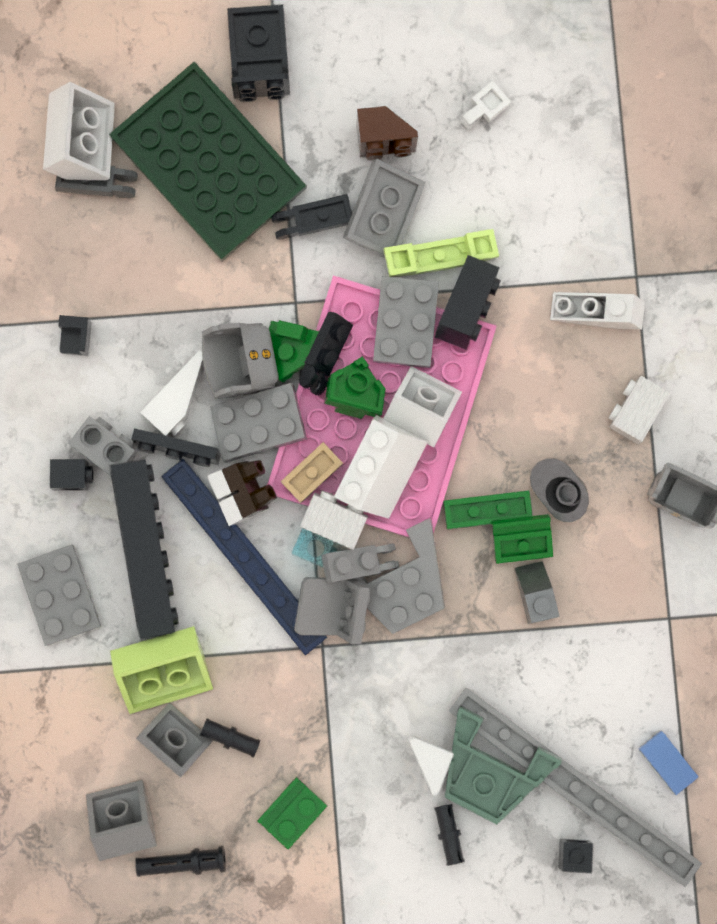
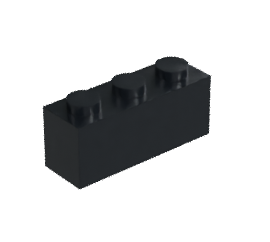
M470 255L467 256L438 324L435 338L467 350L470 340L476 342L482 325L477 323L480 317L486 318L492 304L487 299L490 294L495 296L501 282L500 279L496 278L500 267Z

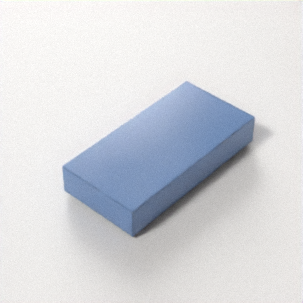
M659 731L638 748L675 795L679 794L698 778V775L663 731Z

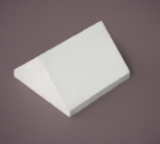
M414 736L408 737L407 740L428 789L434 796L440 791L453 753Z

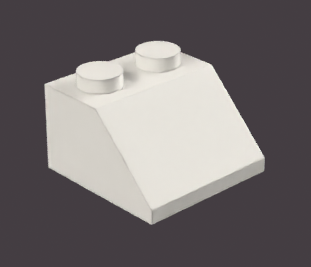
M411 366L398 388L384 419L428 441V445L435 447L462 391Z

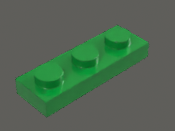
M529 490L443 501L447 530L492 525L494 520L533 516Z

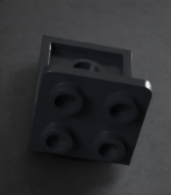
M283 4L227 8L232 68L231 83L234 99H239L242 102H252L256 100V97L280 100L285 95H290Z

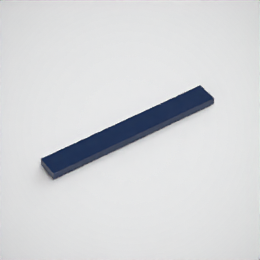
M184 459L161 476L305 656L328 638L326 635H299L295 632L299 601L237 524L228 526L219 502Z

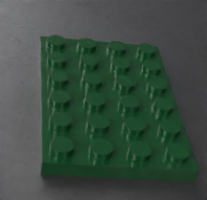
M195 61L109 134L119 148L221 261H224L270 221L275 213L280 212L307 188V185Z

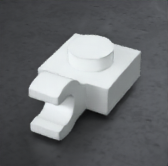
M492 81L471 98L470 102L475 107L462 116L461 123L469 130L482 117L490 122L505 110L511 101Z

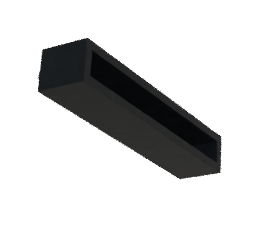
M145 459L111 464L109 468L138 636L140 639L175 633L174 625L179 624L176 607L171 608L169 596H174L171 579H166L164 568L169 567L166 550L161 551L159 539H164L162 522H156L154 512L159 510L157 493L151 494L150 482L154 481L152 464L147 465Z

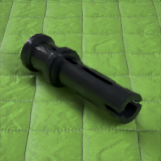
M218 846V849L202 851L199 848H194V850H191V853L136 858L137 877H141L144 875L192 871L196 875H201L202 871L220 870L221 873L226 872L224 846ZM177 863V864H172V865L154 866V865H160V864Z

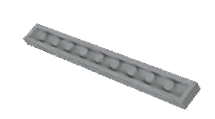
M466 687L449 709V712L456 717L460 706L483 717V722L477 733L526 769L538 746L556 755ZM563 759L560 766L544 778V783L684 887L687 886L702 865L699 860Z

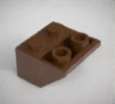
M388 107L357 109L356 126L360 157L374 160L383 158V155L394 154L395 157H407L411 155V152H416L418 131Z

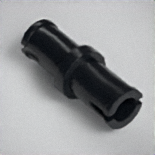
M208 718L200 733V736L223 744L225 749L229 750L231 747L253 758L261 741L238 732L236 727L232 726L230 729Z
M452 804L434 807L440 830L438 839L442 840L447 866L465 862L459 840L461 831L460 829L457 830Z

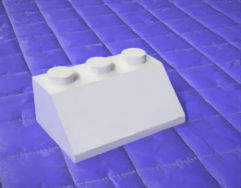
M72 82L50 92L43 170L69 180L110 179L112 138L109 134L113 131L115 103Z
M376 415L334 497L360 511L389 519L428 441Z

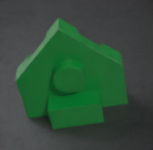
M271 320L269 331L279 381L284 383L292 378L293 374L304 368V362L319 331L290 322Z
M362 356L329 376L324 404L335 406L334 412L362 419L365 415L372 417L377 415L380 417L383 411L386 389L380 380H376L368 368V363Z

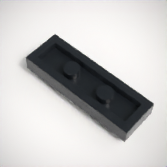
M134 428L131 438L135 445L138 446L137 449L142 452L154 454L155 450L165 452L166 457L174 460H182V457L193 459L194 464L209 467L210 463L218 465L221 457L218 448Z

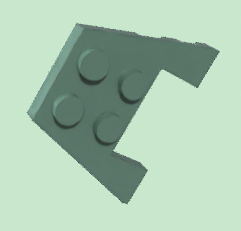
M460 706L457 714L452 747L453 757L449 766L445 798L497 825L524 800L526 795L542 783L544 778L560 766L562 758L538 746L525 773L471 745L484 718Z

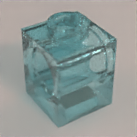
M302 528L291 554L324 568L321 555L318 557L311 556L307 551L308 545L313 541H319L325 548L323 554L337 552L338 549L333 547L335 542Z

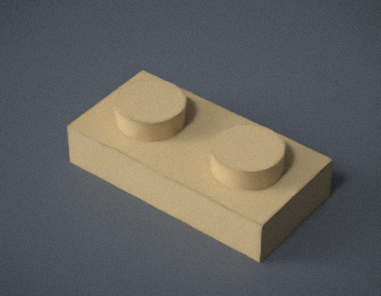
M323 442L292 470L281 483L302 503L342 466L343 462Z

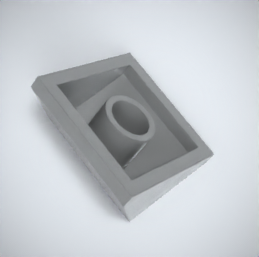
M170 703L136 738L180 778L213 741L200 736L201 730Z

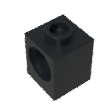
M50 459V489L54 491H87L88 484H93V466H89L87 460Z
M560 838L558 868L562 872L592 873L593 843L589 840Z

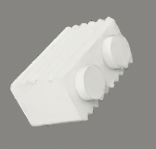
M640 376L636 382L631 379L623 392V395L627 397L622 406L616 404L608 417L612 420L609 428L639 445L644 440L671 393L643 376Z
M322 490L320 495L314 493L300 527L354 550L368 515L363 514L364 511H360L349 504L345 506L336 502L337 498L334 497L335 495Z

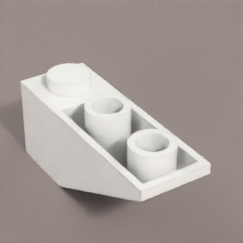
M553 292L550 320L613 329L642 330L645 301L634 294Z

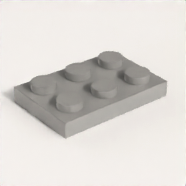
M374 159L343 238L385 258L384 248L402 245L426 182L379 159Z
M382 276L373 362L430 368L439 282Z
M292 383L210 406L224 462H230L307 440L295 387Z
M71 544L17 564L45 646L101 627L74 545Z

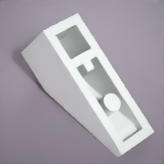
M201 350L140 412L144 418L165 436L170 437L173 435L177 437L186 427L184 422L188 418L204 366Z

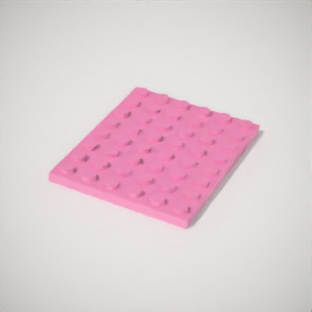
M333 276L316 331H320L330 311L339 314L353 324V327L331 374L339 369H343L363 356L369 365V370L376 380L381 381L386 389L383 411L380 416L384 419L398 388L411 366L373 362L380 290ZM436 307L430 368H414L462 391L435 447L426 445L389 519L363 512V514L368 515L365 522L366 525L408 538L410 537L406 530L428 518L432 520L434 533L497 327L496 325L479 320L477 324L482 325L476 342L470 340L467 350L435 338L438 324L444 312V309ZM299 383L296 395L307 440L279 447L267 485L270 484L273 487L278 498L308 507L314 493L320 495L323 490L333 495L336 494L374 417L365 415L362 419L334 412L335 406L324 404L326 390L322 395L316 396L310 392V388L305 389ZM324 442L343 462V465L300 503L281 481ZM337 499V501H336V502H338V503H340V504H343V505H345V506L348 505L347 503H345V502H343V501H341V500H339V499Z

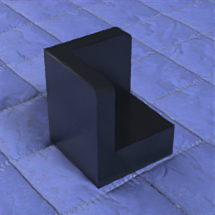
M59 315L58 327L61 329L60 352L62 354L89 355L92 322L88 317Z

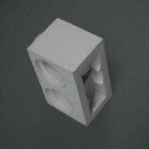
M89 416L68 444L111 476L109 465L133 461L138 453L132 449L135 443L123 434L118 438L111 433L112 426L101 417L94 420ZM94 430L99 431L101 434L100 441L95 445L88 444L86 440L88 433ZM114 448H122L124 451V456L119 462H111L109 459V453Z

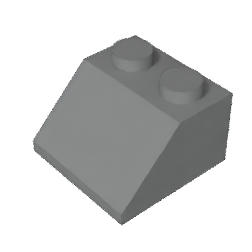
M143 780L86 794L90 839L99 861L157 846L154 823Z

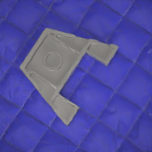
M431 518L406 530L419 555L418 558L370 582H367L365 577L355 578V580L370 587V602L367 609L392 634L445 608Z

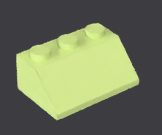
M194 626L110 651L114 676L129 714L213 690L203 650Z

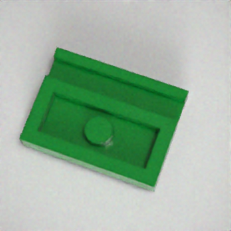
M549 514L492 521L496 564L553 557L551 519Z
M296 777L257 822L289 850L328 805Z

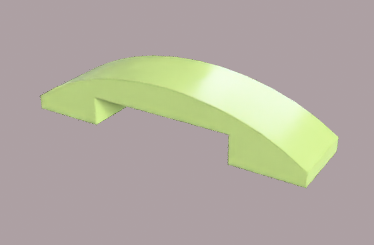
M493 229L466 233L463 237L417 245L409 243L383 249L389 277L417 275L463 267L468 255L482 261L499 257Z

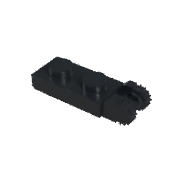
M344 194L293 206L290 210L275 213L271 219L273 223H281L295 218L296 226L283 228L275 233L276 239L280 240L291 238L298 234L303 236L348 225L352 211L348 195Z
M331 311L328 312L304 362L305 366L301 376H299L300 386L305 389L310 388V392L316 396L322 395L326 390L328 376H330L353 327V324L339 314Z

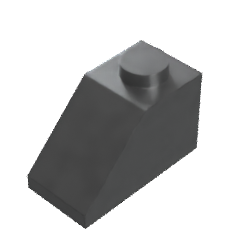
M543 561L514 568L527 623L531 624L560 617L554 591Z

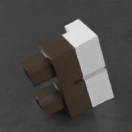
M261 460L235 463L207 476L217 500L226 498L220 501L219 505L228 526L243 523L255 514L269 509L268 504L277 498L270 484L260 488L256 478L265 474V468Z

